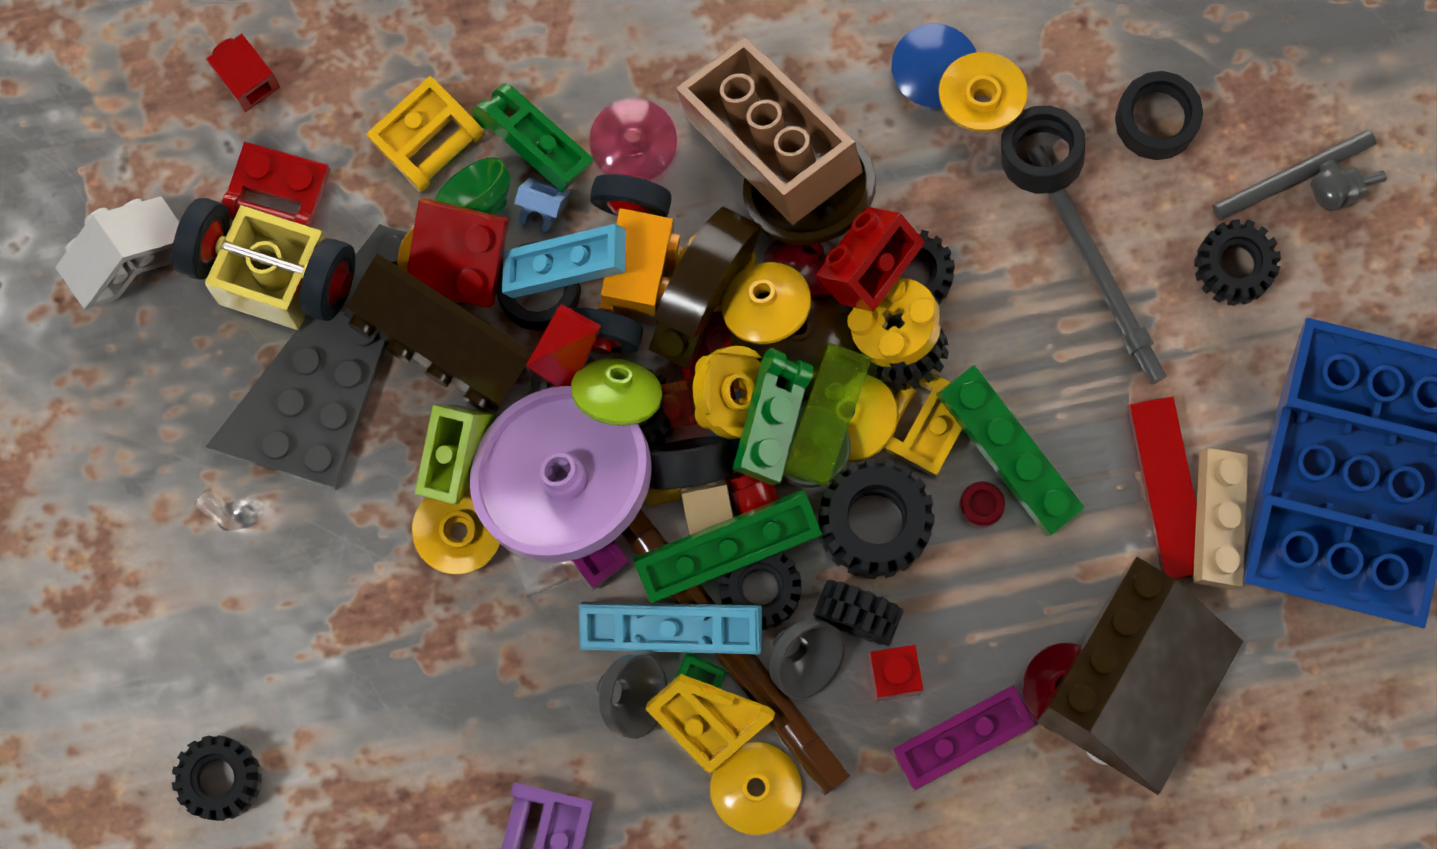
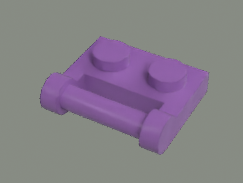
M519 783L512 784L510 796L514 797L501 849L521 848L532 802L544 804L534 849H583L594 804L593 801Z

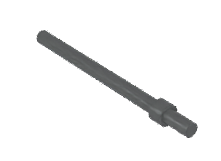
M1042 145L1036 146L1026 153L1033 166H1053ZM1066 189L1048 193L1125 336L1122 338V342L1129 355L1136 356L1151 385L1165 379L1167 375L1151 348L1154 342L1146 327L1141 328Z

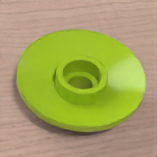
M601 359L586 364L581 370L576 372L571 383V397L577 408L589 418L604 424L625 426L643 422L657 412L661 405L662 387L656 376L642 365L623 359Z

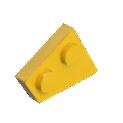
M683 674L677 676L647 702L646 710L708 774L770 723L775 715V712L768 706Z

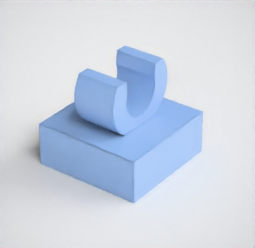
M529 177L519 186L514 204L523 207L518 216L519 224L525 225L530 219L531 212L536 211L543 217L541 231L546 233L553 226L555 218L567 207L571 191L565 190L561 192L554 185Z

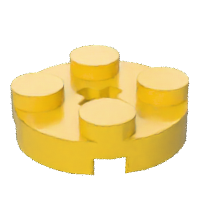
M901 277L898 278L874 312L853 308L847 319L853 341L858 349L869 361L882 367H892L890 363L897 364L903 361L906 365L917 362L934 347L941 330L939 325V305L931 292L923 284ZM903 314L901 318L904 321V325L900 329L895 326L889 330L885 329L888 325L887 321L892 316Z
M730 346L717 349L697 361L693 381V399L696 407L695 419L702 428L711 429L716 435L723 438H741L761 365L757 358L762 357L756 351L744 346ZM733 381L734 388L741 391V398L734 401L730 395V386Z

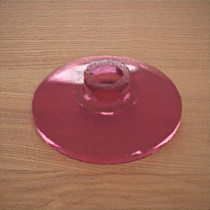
M626 98L610 104L596 117L590 131V150L595 163L605 174H630L650 181L662 174L671 164L677 148V133L672 119L660 106L645 99ZM629 130H637L641 134L640 139L636 142H629L624 136Z

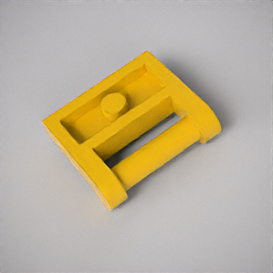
M430 75L369 130L366 136L405 176L409 183L418 192L422 193L431 185L429 180L471 141L477 143L486 133L464 108ZM453 120L460 128L416 167L409 159Z
M930 371L935 379L928 383L923 377L919 379L921 387L931 392L904 442L892 437L890 442L881 451L887 452L936 478L962 428L936 395L937 392L950 382ZM907 382L906 390L897 389L894 393L898 405V424L917 389L912 388L909 382Z

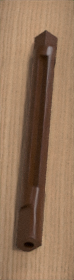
M641 509L631 524L622 532L637 555L668 544L663 535L654 527ZM701 584L670 596L676 604H715ZM714 653L750 700L768 706L775 712L774 719L769 724L824 795H827L850 776L791 699L773 683L769 671L755 654Z

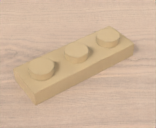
M1210 447L1199 451L1193 583L1231 590L1243 587L1248 455Z

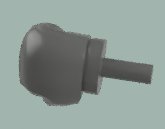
M1330 160L1320 165V172L1313 178L1310 184L1317 202L1322 208L1331 212L1340 210L1355 203L1358 199L1364 198L1367 193L1366 186L1384 182L1387 177L1383 170L1361 176L1357 168L1342 170L1335 160Z

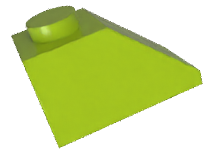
M433 405L414 494L451 504H459L470 487V471L475 451L481 438L494 422L496 415L459 405Z

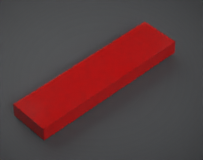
M1174 396L1131 403L1127 406L1161 571L1176 580L1193 577L1197 505Z

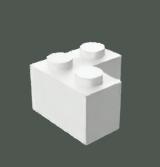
M161 196L145 201L134 199L123 207L112 210L100 208L86 217L84 228L76 238L66 245V253L55 268L83 309L117 300L137 274L172 263V248L179 221Z

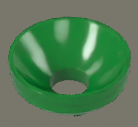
M495 157L484 158L466 166L453 175L439 190L435 201L496 215L507 204L506 197L509 191L511 176L502 160Z

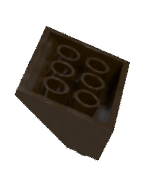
M1136 556L1120 576L1037 721L1159 795L1244 641L1176 579Z

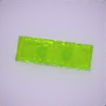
M829 342L787 458L784 472L827 487L871 363V357Z

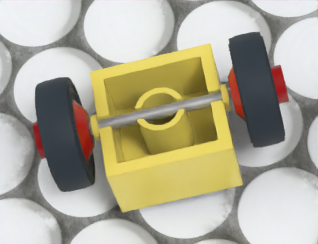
M197 198L188 206L178 224L172 248L174 269L183 276L203 280L207 278L204 284L219 305L298 331L306 315L318 320L330 321L339 313L351 289L356 266V255L353 246L340 240L326 239L320 230L240 205L230 227L228 208L224 204L208 198Z

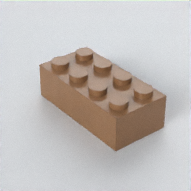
M746 37L676 88L686 119L792 225L863 172L855 141Z

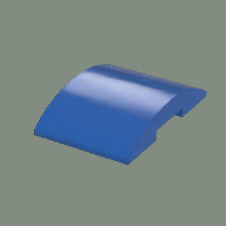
M1307 317L1304 320L1289 365L1264 458L1250 526L1243 583L1425 628L1437 578V349Z

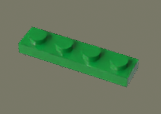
M975 365L967 368L936 393L940 401L1045 536L1053 535L1085 508Z
M803 489L633 557V562L650 603H654L822 535L806 492Z

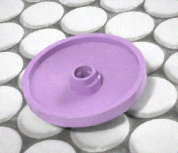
M571 386L553 387L532 393L503 411L490 425L479 442L470 471V493L475 511L489 533L502 546L521 557L540 562H565L590 555L620 536L641 509L651 479V455L648 442L638 423L625 426L609 425L586 416L574 404L571 397Z

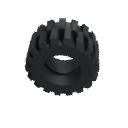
M875 458L865 459L864 464L857 465L855 462L847 466L846 471L842 474L838 473L832 479L830 486L826 487L818 513V525L822 532L821 544L825 552L829 551L833 556L832 561L838 567L843 565L848 569L847 573L854 576L857 573L866 575V579H876L877 576L885 575V578L895 576L896 572L900 570L905 571L912 566L913 562L924 551L931 537V530L934 525L935 514H932L933 501L931 495L925 493L926 485L921 478L918 480L911 476L912 470L905 465L903 469L894 466L895 461L885 459L884 463H876ZM878 495L892 501L902 515V527L899 534L892 541L883 544H873L860 539L852 531L848 520L850 508L856 500L864 496Z

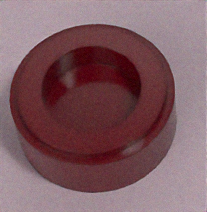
M985 481L969 485L959 500L961 517L967 524L975 528L993 526L999 521L1005 510V498L1001 490L994 484Z

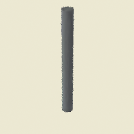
M1367 129L1213 204V212L1217 219L1221 221L1319 173L1320 165L1327 161L1335 160L1337 163H1340L1376 145L1375 136L1371 130Z

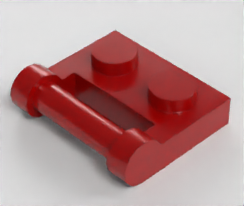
M244 141L228 191L224 194L221 203L228 208L230 219L234 220L240 205L312 228L331 169L329 165ZM246 191L301 207L295 215L243 199Z

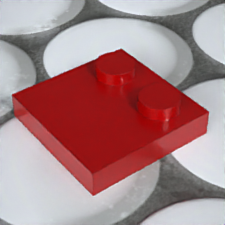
M427 198L419 200L407 273L446 298L491 308L495 303L510 218Z

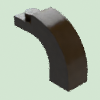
M724 206L708 219L687 248L666 287L654 317L658 323L648 350L686 369L695 363L716 305L731 280L749 263L762 225Z

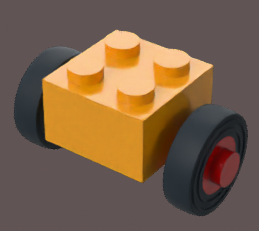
M602 174L597 176L593 182L590 201L598 209L618 216L616 224L626 229L625 273L604 277L601 290L602 304H598L597 309H570L601 325L591 351L602 354H610L611 352L632 353L638 351L643 335L641 324L657 326L658 321L654 317L671 279L668 277V272L675 271L679 262L681 235L674 234L673 219L667 218L672 201V195L669 190L636 175Z

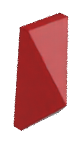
M561 304L526 364L531 374L555 387L571 386L576 372L581 370L586 364L601 325Z

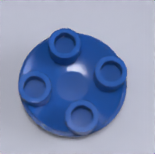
M943 24L922 25L909 31L897 44L892 57L891 73L897 87L909 100L924 106L929 111H940L942 106L939 100V85L943 73L955 60L967 54L976 53V49L962 32L953 27Z

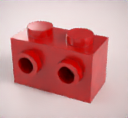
M867 207L864 212L860 213L853 220L851 229L838 246L828 253L825 263L815 276L841 305L874 312L925 244V241L900 212Z

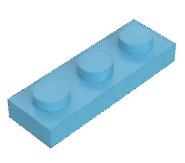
M615 223L504 250L502 293L511 298H517L625 273L626 229Z

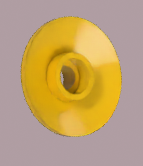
M976 52L958 58L945 70L939 85V100L945 114L958 126L975 132H993L1009 126L1023 112L1028 97L1027 82L1019 67L1006 57L990 52ZM979 96H985L989 98L990 101L979 102L976 101L975 98Z
M775 262L760 263L744 269L731 280L722 297V315L729 330L738 338L754 344L776 343L794 334L804 324L811 309V293L804 277L794 268ZM770 292L769 296L764 299L757 298L760 294Z
M854 374L839 391L825 399L816 401L814 405L829 410L843 422L850 438V455L847 462L862 461L878 454L890 442L897 428L899 417L898 405L892 391L882 381L870 375ZM854 406L856 409L854 416L845 420L843 418L844 413L848 408Z
M470 487L459 504H451L426 497L415 512L412 522V538L415 548L420 557L430 567L439 572L450 575H464L475 572L489 563L500 547V543L480 521L472 502ZM458 524L465 525L468 530L467 535L461 540H456L451 536L452 528Z
M762 742L745 743L714 769L710 781V796L719 817L729 827L749 835L768 834L783 827L797 811L802 795L801 777L793 760L778 747ZM752 779L762 780L765 784L764 793L757 797L750 795L747 790L749 781Z

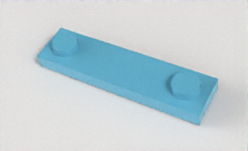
M582 602L579 604L580 650L760 654L762 652L761 605Z

